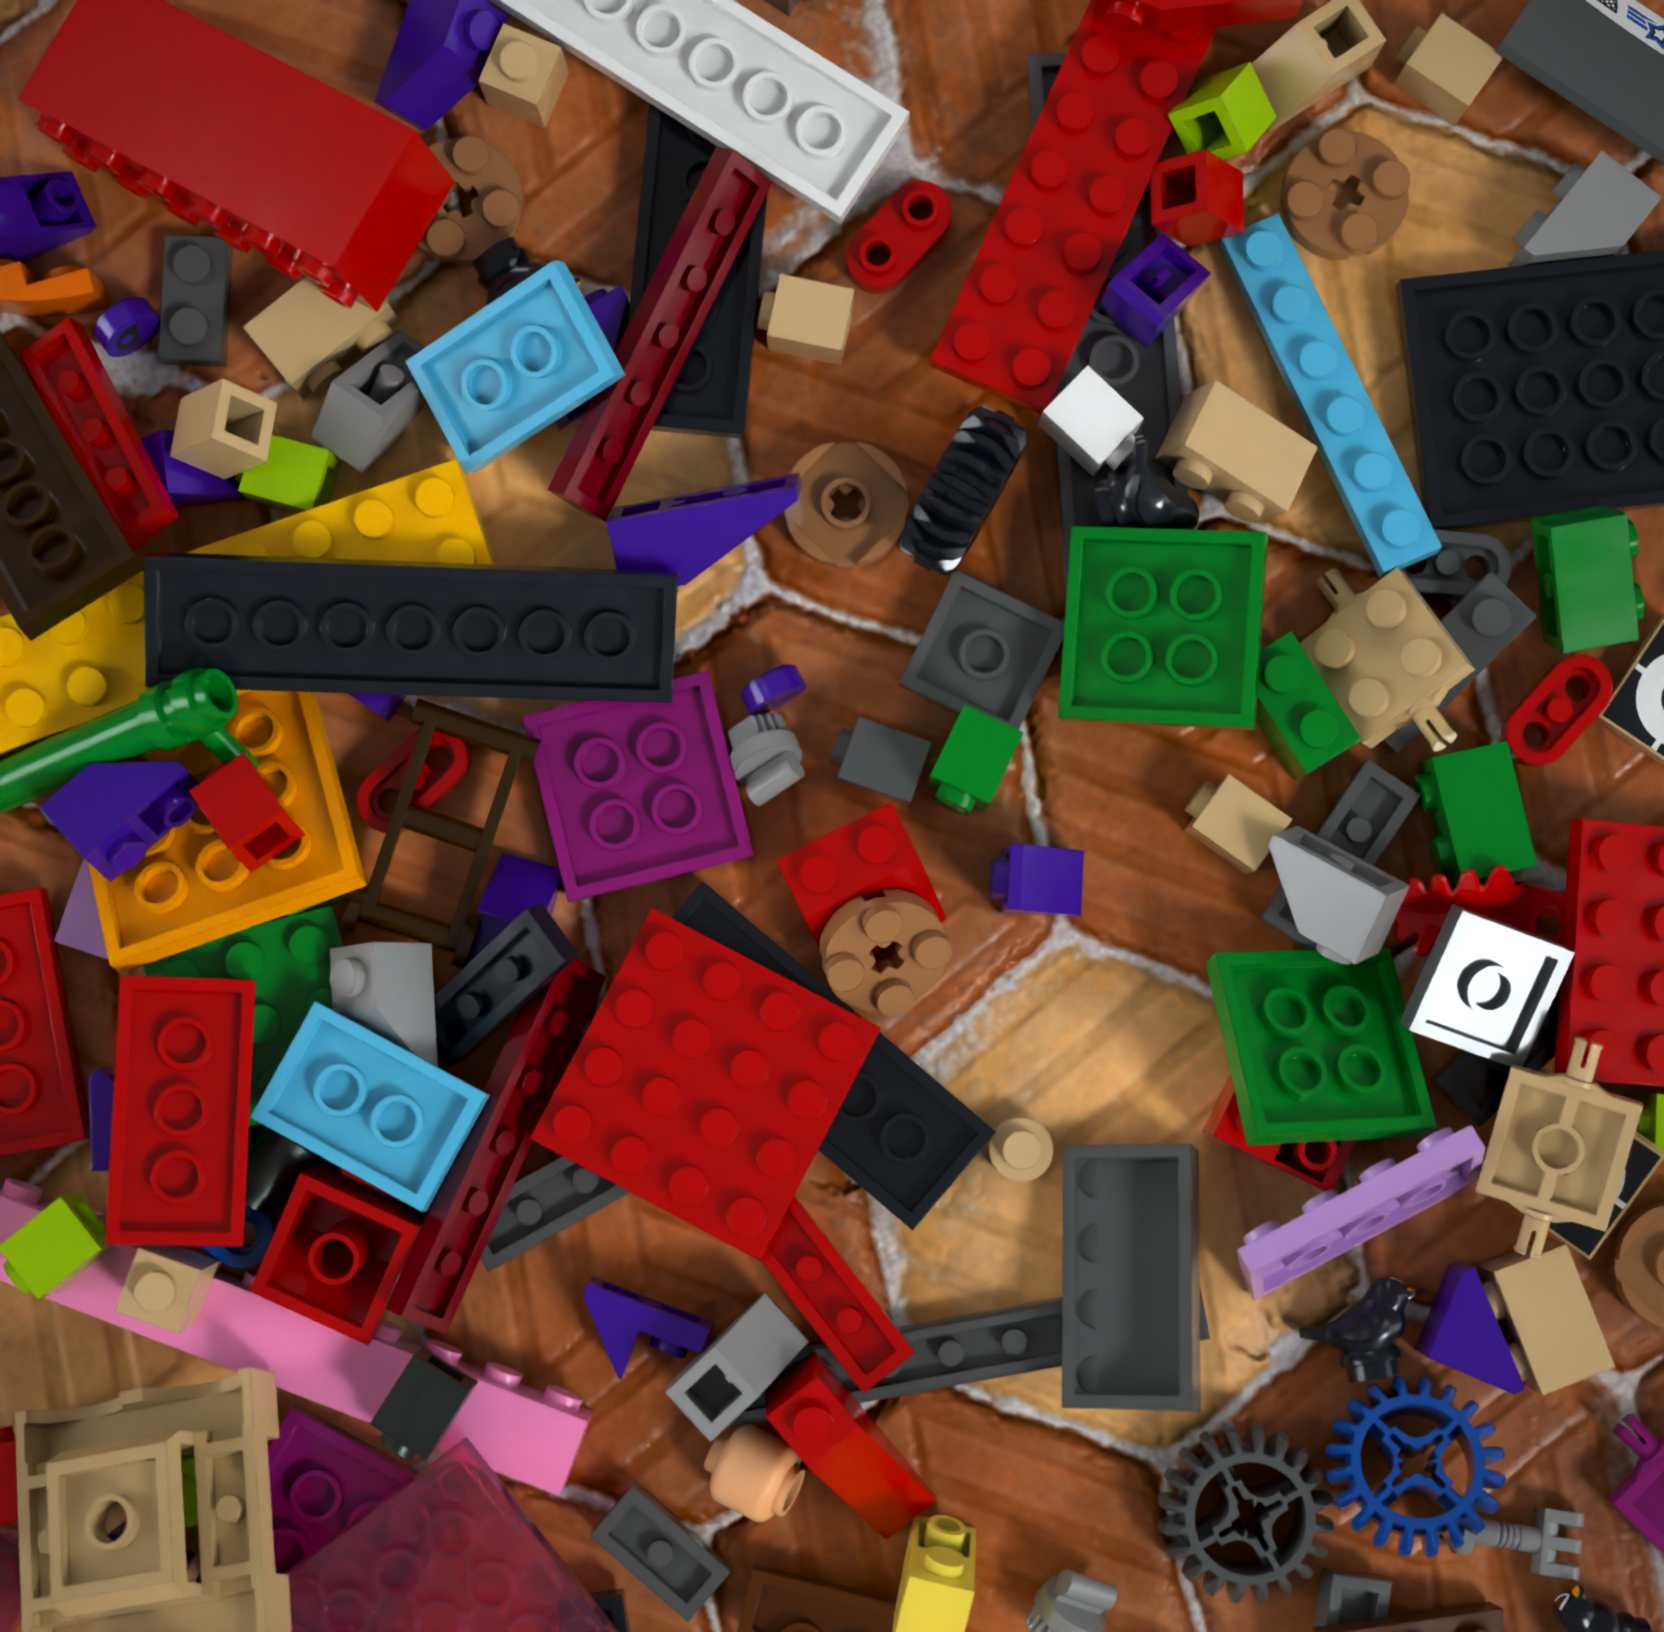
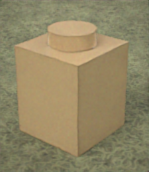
M1441 13L1428 32L1417 26L1396 56V59L1405 66L1393 85L1452 126H1455L1503 57L1495 52L1496 49Z
M503 23L478 82L488 106L545 129L569 75L562 47Z
M780 274L776 293L764 292L758 319V329L767 330L768 350L842 365L854 309L855 289Z
M223 378L182 397L170 457L222 479H228L267 462L277 403Z
M1230 774L1221 778L1216 785L1206 780L1184 810L1193 816L1184 831L1244 874L1255 872L1270 852L1268 845L1273 834L1284 831L1292 821V818Z
M178 1246L138 1247L115 1312L179 1334L197 1323L219 1261Z

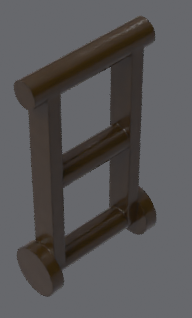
M418 698L410 722L422 727L370 882L367 886L352 891L340 929L353 933L359 921L423 943H432V946L455 953L451 965L463 969L480 922L468 917L520 761L534 763L541 739ZM435 731L508 755L484 828L411 804ZM403 828L475 852L451 925L378 901Z

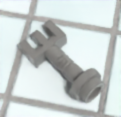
M1536 1507L1534 1526L1516 1525L1515 1523L1510 1524L1508 1522H1497L1496 1520L1481 1518L1485 1528L1479 1535L1470 1533L1459 1523L1458 1527L1463 1535L1464 1545L1457 1550H1453L1449 1546L1453 1554L1464 1556L1471 1553L1474 1544L1532 1553L1530 1573L1579 1581L1580 1567L1570 1563L1555 1562L1557 1550L1582 1554L1583 1541L1558 1537L1559 1524L1574 1529L1584 1528L1585 1514ZM1442 1508L1439 1515H1442V1514L1446 1513L1447 1511H1445V1510ZM1437 1534L1440 1545L1448 1546L1442 1534Z

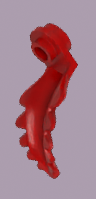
M1499 865L1491 871L1484 886L1480 885L1478 875L1471 869L1465 870L1461 874L1454 890L1450 889L1447 878L1441 874L1434 875L1431 878L1429 890L1425 889L1420 879L1410 878L1406 883L1410 887L1394 920L1396 923L1394 931L1395 940L1399 943H1405L1413 936H1417L1414 952L1420 957L1427 956L1432 950L1452 904L1562 944L1566 894L1525 881L1514 882L1509 870L1504 865ZM1543 914H1551L1558 919L1560 931L1557 935L1548 934L1542 929L1540 919Z

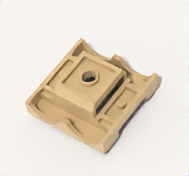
M246 1367L238 1369V1374L232 1377L208 1383L165 1388L142 1387L121 1391L116 1399L88 1406L15 1412L22 1632H292L289 1575L277 1574L275 1571L267 1445L268 1440L280 1438L275 1372ZM193 1454L195 1459L201 1583L187 1582L181 1457ZM121 1504L127 1515V1525L121 1537L113 1542L106 1533L105 1521L109 1511L115 1505Z

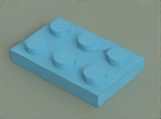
M565 261L550 262L405 361L465 473L480 471L626 376Z
M315 1001L250 1118L417 1210L426 1212L490 1095L322 1003Z

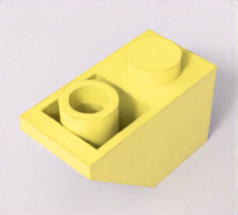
M918 1515L912 1520L894 1612L893 1632H965L975 1593L976 1528L967 1527L958 1519L946 1515H934L930 1518Z

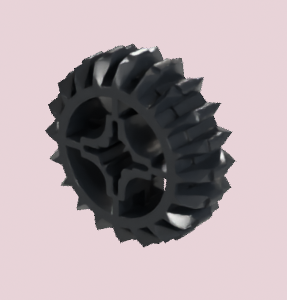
M982 404L971 410L963 420L922 490L901 534V551L913 557V562L929 571L934 569L945 576L956 571L1004 491L1027 446L1028 429L1014 422L1015 418L999 409L995 411Z

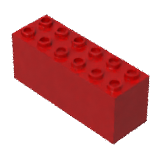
M77 0L18 97L38 117L33 126L51 140L64 146L62 152L79 165L95 173L100 166L115 173L112 179L116 183L142 199H146L151 192L165 200L163 207L181 220L193 226H197L200 219L216 228L213 233L218 238L247 254L250 248L254 247L267 255L265 261L270 266L295 281H299L302 275L305 274L320 283L317 289L322 294L348 309H351L355 301L376 312L379 311L455 183L454 179L414 129L164 0Z

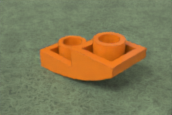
M0 259V312L22 316L53 317L90 313L111 307L105 284L89 268L82 269L74 265L54 268L44 274V280L39 281V278L20 261L14 262L11 259Z

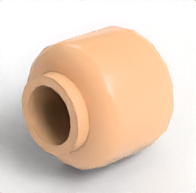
M752 1424L743 1425L730 1438L721 1434L710 1448L704 1464V1469L712 1473L710 1478L711 1497L720 1504L758 1523L767 1521L774 1514L783 1517L794 1503L805 1477V1470L798 1467L799 1456L786 1441Z

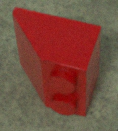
M891 802L775 860L818 946H820V937L825 925L841 906L861 895L865 902L875 897H886L883 890L900 889L912 892L925 899L934 908L941 922L947 920L924 866ZM892 941L886 948L876 945L871 952L876 956L896 946L897 942Z
M321 1159L299 1173L250 1288V1292L365 1345H369L389 1312L385 1310V1307L428 1212H421L410 1205L342 1175L339 1167Z

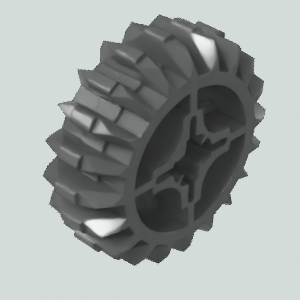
M1229 1423L1225 1424L1223 1428L1225 1444L1218 1446L1210 1433L1205 1431L1199 1435L1200 1443L1206 1450L1204 1454L1197 1458L1192 1450L1187 1447H1183L1179 1451L1180 1457L1189 1466L1185 1474L1177 1469L1167 1468L1164 1477L1174 1487L1179 1488L1178 1493L1158 1494L1157 1502L1161 1508L1177 1513L1159 1520L1158 1528L1163 1535L1177 1536L1168 1544L1166 1551L1172 1560L1188 1557L1181 1569V1572L1188 1581L1197 1579L1205 1573L1203 1589L1211 1596L1218 1593L1227 1581V1594L1233 1603L1241 1602L1245 1594L1246 1585H1250L1257 1602L1265 1603L1269 1596L1267 1583L1274 1581L1284 1595L1290 1594L1293 1591L1292 1584L1286 1575L1295 1569L1301 1577L1309 1579L1312 1577L1313 1571L1303 1558L1307 1553L1321 1558L1326 1556L1328 1549L1318 1539L1314 1538V1534L1333 1532L1335 1524L1329 1517L1317 1514L1316 1512L1329 1508L1334 1504V1499L1328 1491L1313 1490L1323 1482L1326 1475L1319 1466L1303 1469L1308 1462L1310 1453L1302 1445H1298L1286 1453L1289 1437L1284 1432L1277 1430L1271 1435L1264 1446V1429L1257 1423L1250 1424L1247 1429L1245 1442H1241L1237 1428L1234 1424ZM1240 1463L1265 1464L1279 1470L1287 1478L1274 1485L1269 1480L1256 1486L1246 1485L1237 1476L1232 1465ZM1215 1476L1220 1489L1219 1501L1213 1510L1203 1515L1205 1522L1195 1527V1509L1198 1498L1205 1485ZM1233 1487L1244 1500H1248L1254 1507L1252 1515L1255 1520L1252 1522L1259 1533L1258 1538L1247 1525H1243L1238 1519L1239 1510L1236 1505L1239 1503L1232 1492ZM1295 1499V1516L1292 1527L1285 1540L1277 1548L1272 1537V1526L1277 1517L1289 1510L1287 1503ZM1235 1540L1245 1541L1252 1546L1259 1559L1246 1562L1230 1561L1214 1555L1205 1547L1216 1541L1221 1546Z

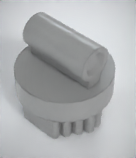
M774 712L771 715L769 713L763 716L761 714L756 716L750 715L728 730V742L731 750L730 760L734 776L738 782L746 784V793L755 805H763L804 777V769L800 764L803 757L802 750L796 735L787 729L781 714Z
M1064 1569L1059 1575L1050 1576L1035 1594V1605L1025 1621L1027 1629L1031 1632H1102L1107 1623L1104 1610H1110L1114 1606L1117 1598V1589L1113 1584Z

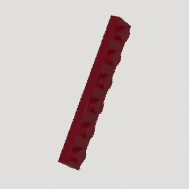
M716 146L614 353L626 376L593 396L547 489L590 517L606 522L772 184L771 180L733 149Z
M574 959L521 1008L484 1089V1092L490 1096L437 1192L385 1310L446 1335L533 1140L529 1138L562 1077L606 976Z

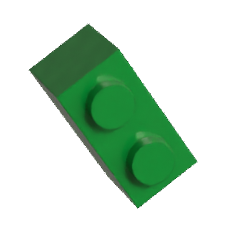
M1607 505L1531 518L1543 642L1562 653H1569L1639 640L1637 620L1643 619L1645 608L1640 586L1633 581L1631 558H1635L1638 554L1639 543L1636 528L1633 522L1628 520L1627 514Z
M1292 631L1261 650L1256 722L1294 780L1309 774L1362 740Z
M964 704L926 786L937 791L933 801L963 816H968L972 808L984 812L991 803L1024 732Z
M1508 741L1436 756L1418 763L1421 774L1415 775L1414 788L1421 796L1417 801L1422 812L1430 811L1436 835L1429 839L1431 860L1437 874H1445L1449 885L1457 884L1465 870H1474L1478 878L1483 879L1488 878L1491 871L1499 865L1506 866L1509 872L1538 866Z

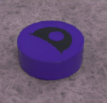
M141 297L126 298L109 307L99 317L95 325L94 336L108 355L123 357L139 350L156 335L160 328V317L146 299Z
M785 664L769 670L752 680L742 689L740 697L750 715H763L793 700L806 689L807 685L795 665Z

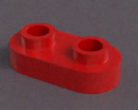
M928 181L907 183L899 188L853 237L847 249L846 266L850 279L859 289L871 294H884L894 290L939 244L949 230L952 215L951 203L946 193L939 186ZM924 203L930 207L932 214L925 220H917L910 215L908 210L913 204ZM874 248H881L889 254L890 258L884 265L875 266L868 262L866 255Z
M1573 655L1557 662L1545 673L1503 722L1501 742L1508 741L1513 761L1526 767H1539L1556 761L1569 749L1604 710L1612 697L1613 681L1606 666L1592 656ZM1569 678H1574L1582 684L1583 695L1580 700H1573L1566 694L1565 684ZM1528 724L1536 726L1541 732L1542 739L1537 747L1528 745L1523 738L1524 728Z
M421 728L415 731L383 761L359 787L356 799L358 812L362 820L377 831L383 833L387 831L392 814H387L384 811L382 800L390 791L400 792ZM435 731L411 804L431 810L464 778L470 765V752L464 740ZM438 747L446 748L449 753L447 766L441 770L431 769L428 763L430 752Z

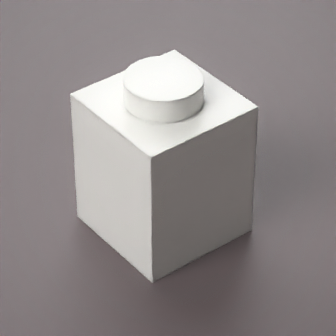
M1087 365L1044 409L1038 425L1094 477L1106 463L1115 471L1134 452V434L1138 431L1144 418Z

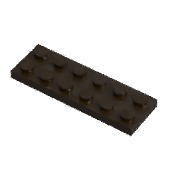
M0 329V595L19 629L32 641L142 572L144 566Z

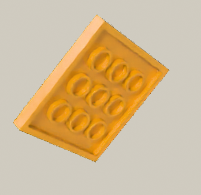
M236 690L238 710L224 727L258 760L259 765L257 768L267 778L305 833L303 837L251 873L226 847L201 808L197 806L195 813L188 821L167 832L147 850L146 855L139 864L130 870L122 872L112 882H109L88 862L109 964L121 974L367 886L316 692ZM198 739L172 750L158 748L127 761H179L199 784L205 780V777L213 768L222 764Z

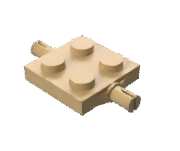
M1394 568L1368 590L1356 595L1341 576L1338 569L1327 571L1325 575L1331 583L1321 576L1317 580L1316 586L1324 594L1335 612L1331 614L1326 623L1301 641L1300 645L1362 739L1361 742L1372 749L1397 729L1416 724L1430 743L1433 751L1446 748L1447 745L1442 738L1452 743L1456 739L1457 734L1440 714L1437 706L1440 705L1449 689L1472 673L1475 668L1407 575L1399 568Z
M1575 1037V1044L1566 1074H1545L1518 1065H1511L1475 1192L1507 1201L1521 1213L1525 1214L1514 1250L1525 1255L1531 1233L1535 1231L1529 1257L1542 1258V1251L1551 1222H1575L1606 1232L1643 1109V1102L1607 1092L1597 1083L1592 1082L1604 1045L1592 1040L1586 1062L1582 1065L1581 1062L1587 1045L1586 1038Z

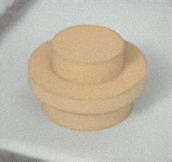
M1015 1117L1004 1121L995 1129L996 1132L989 1142V1156L994 1168L1002 1176L1016 1182H1027L1038 1178L1047 1170L1053 1157V1143L1048 1131L1040 1123L1026 1117Z

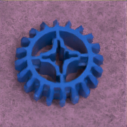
M1402 1376L1394 1377L1391 1382L1393 1397L1391 1399H1388L1383 1389L1377 1383L1369 1385L1367 1396L1373 1407L1371 1409L1362 1401L1351 1398L1346 1405V1409L1357 1424L1345 1419H1336L1332 1426V1431L1338 1437L1347 1441L1348 1444L1331 1443L1327 1444L1325 1449V1456L1332 1461L1345 1463L1344 1467L1333 1468L1326 1474L1327 1484L1334 1486L1348 1484L1349 1490L1342 1492L1336 1497L1334 1505L1337 1510H1346L1357 1503L1361 1511L1355 1515L1350 1527L1355 1532H1359L1364 1529L1370 1520L1380 1526L1372 1541V1544L1377 1548L1384 1546L1390 1532L1400 1535L1397 1549L1398 1554L1403 1557L1410 1555L1414 1537H1421L1422 1548L1427 1557H1435L1439 1552L1437 1534H1442L1447 1545L1453 1550L1461 1548L1464 1545V1540L1458 1527L1459 1523L1470 1533L1479 1535L1485 1528V1524L1473 1508L1484 1513L1494 1514L1499 1507V1501L1482 1489H1499L1506 1482L1504 1474L1485 1468V1465L1495 1464L1505 1456L1502 1447H1482L1481 1445L1482 1441L1488 1439L1494 1433L1495 1426L1490 1421L1483 1422L1473 1428L1469 1420L1473 1418L1479 1405L1474 1400H1470L1465 1403L1460 1411L1452 1407L1450 1404L1456 1396L1457 1389L1450 1384L1443 1389L1439 1399L1430 1397L1431 1379L1424 1376L1420 1377L1418 1381L1416 1395L1408 1394L1407 1383ZM1410 1415L1432 1420L1440 1426L1436 1427L1426 1436L1416 1438L1406 1435L1396 1426L1391 1429L1384 1421L1398 1416ZM1367 1435L1379 1445L1377 1451L1384 1457L1389 1469L1388 1476L1374 1493L1371 1492L1364 1479L1360 1460L1362 1443ZM1455 1439L1464 1453L1468 1469L1467 1487L1463 1498L1450 1487L1453 1481L1446 1475L1441 1464L1442 1454ZM1431 1446H1436L1427 1459L1428 1464L1424 1469V1472L1431 1473V1478L1426 1479L1422 1474L1416 1473L1410 1479L1406 1477L1397 1487H1393L1406 1461L1399 1459L1398 1454L1401 1455L1403 1453L1406 1457L1413 1459L1418 1454L1423 1455ZM1416 1494L1427 1499L1432 1505L1438 1503L1447 1512L1430 1518H1412L1390 1510L1389 1506L1404 1495Z

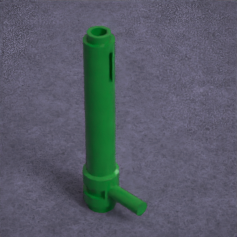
M193 668L179 674L172 681H163L146 688L139 694L138 700L0 758V814L60 790L90 763L127 762L158 748L172 750L197 739L222 763L231 762L244 752L254 765L258 767V760L224 728L228 724V720L238 710V696L234 685L227 675L216 668L208 670Z

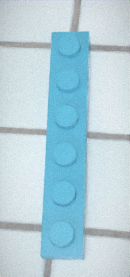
M1279 213L1245 227L1242 234L1222 238L1219 244L1220 251L1314 444L1318 447V453L1379 578L1386 576L1396 567L1401 570L1437 554L1442 545Z

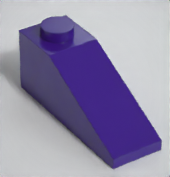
M799 473L613 507L606 523L617 569L676 571L678 575V592V586L689 583L798 501L802 486Z

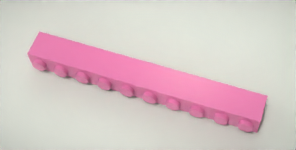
M6 1178L4 1185L0 1183V1244L52 1204L41 1199L43 1194L41 1188L13 1178ZM92 1207V1209L96 1212V1214H97V1215L99 1216V1218L101 1219L102 1216H103V1213H102L101 1211H99V1210H97V1209H95V1208ZM115 1245L58 1292L44 1297L238 1372V1369L246 1367L275 1372L277 1388L371 1423L412 1356L423 1347V1345L400 1337L403 1329L385 1319L369 1345H365L250 1292L258 1271L246 1270L244 1276H240L220 1268L222 1263L209 1252L194 1247H186L185 1249L217 1260L219 1264L197 1323L179 1334L115 1312L137 1249L141 1246ZM0 1252V1281L15 1286L4 1270L3 1264L7 1259ZM426 1339L425 1348L478 1381L436 1449L560 1496L593 1414L592 1410L581 1407L583 1398L570 1390L554 1385H547L545 1392L520 1383L523 1375L510 1367L487 1362L483 1369L460 1360L463 1353L460 1349L442 1341Z

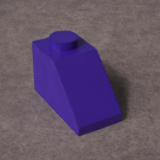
M410 0L374 102L418 130H428L479 83V77L503 23L506 24L508 15L486 0Z

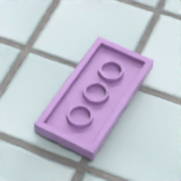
M1472 1125L1455 1134L1451 1127L1436 1131L1417 1145L1419 1153L1398 1164H1396L1393 1158L1378 1162L1359 1176L1361 1184L1340 1195H1338L1335 1189L1322 1192L1301 1207L1304 1214L1282 1226L1278 1220H1272L1249 1232L1243 1238L1246 1245L1237 1249L1241 1280L1253 1301L1478 1182L1485 1146Z

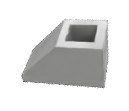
M1601 151L1586 168L1576 161L1551 191L1560 198L1551 212L1546 216L1537 209L1514 237L1513 241L1522 248L1508 265L1510 267L1613 256L1625 245L1662 196L1604 151Z
M764 1292L703 1349L701 1354H698L670 1380L665 1393L711 1442L766 1390L804 1348L809 1339Z

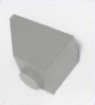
M398 330L335 378L330 384L311 438L361 473L367 470L396 446L427 402L405 362L425 347L401 330Z
M1300 826L1273 834L1268 847L1298 933L1316 942V950L1321 955L1340 964H1357L1379 954L1410 885Z
M369 942L330 948L332 1009L438 1067L432 943Z

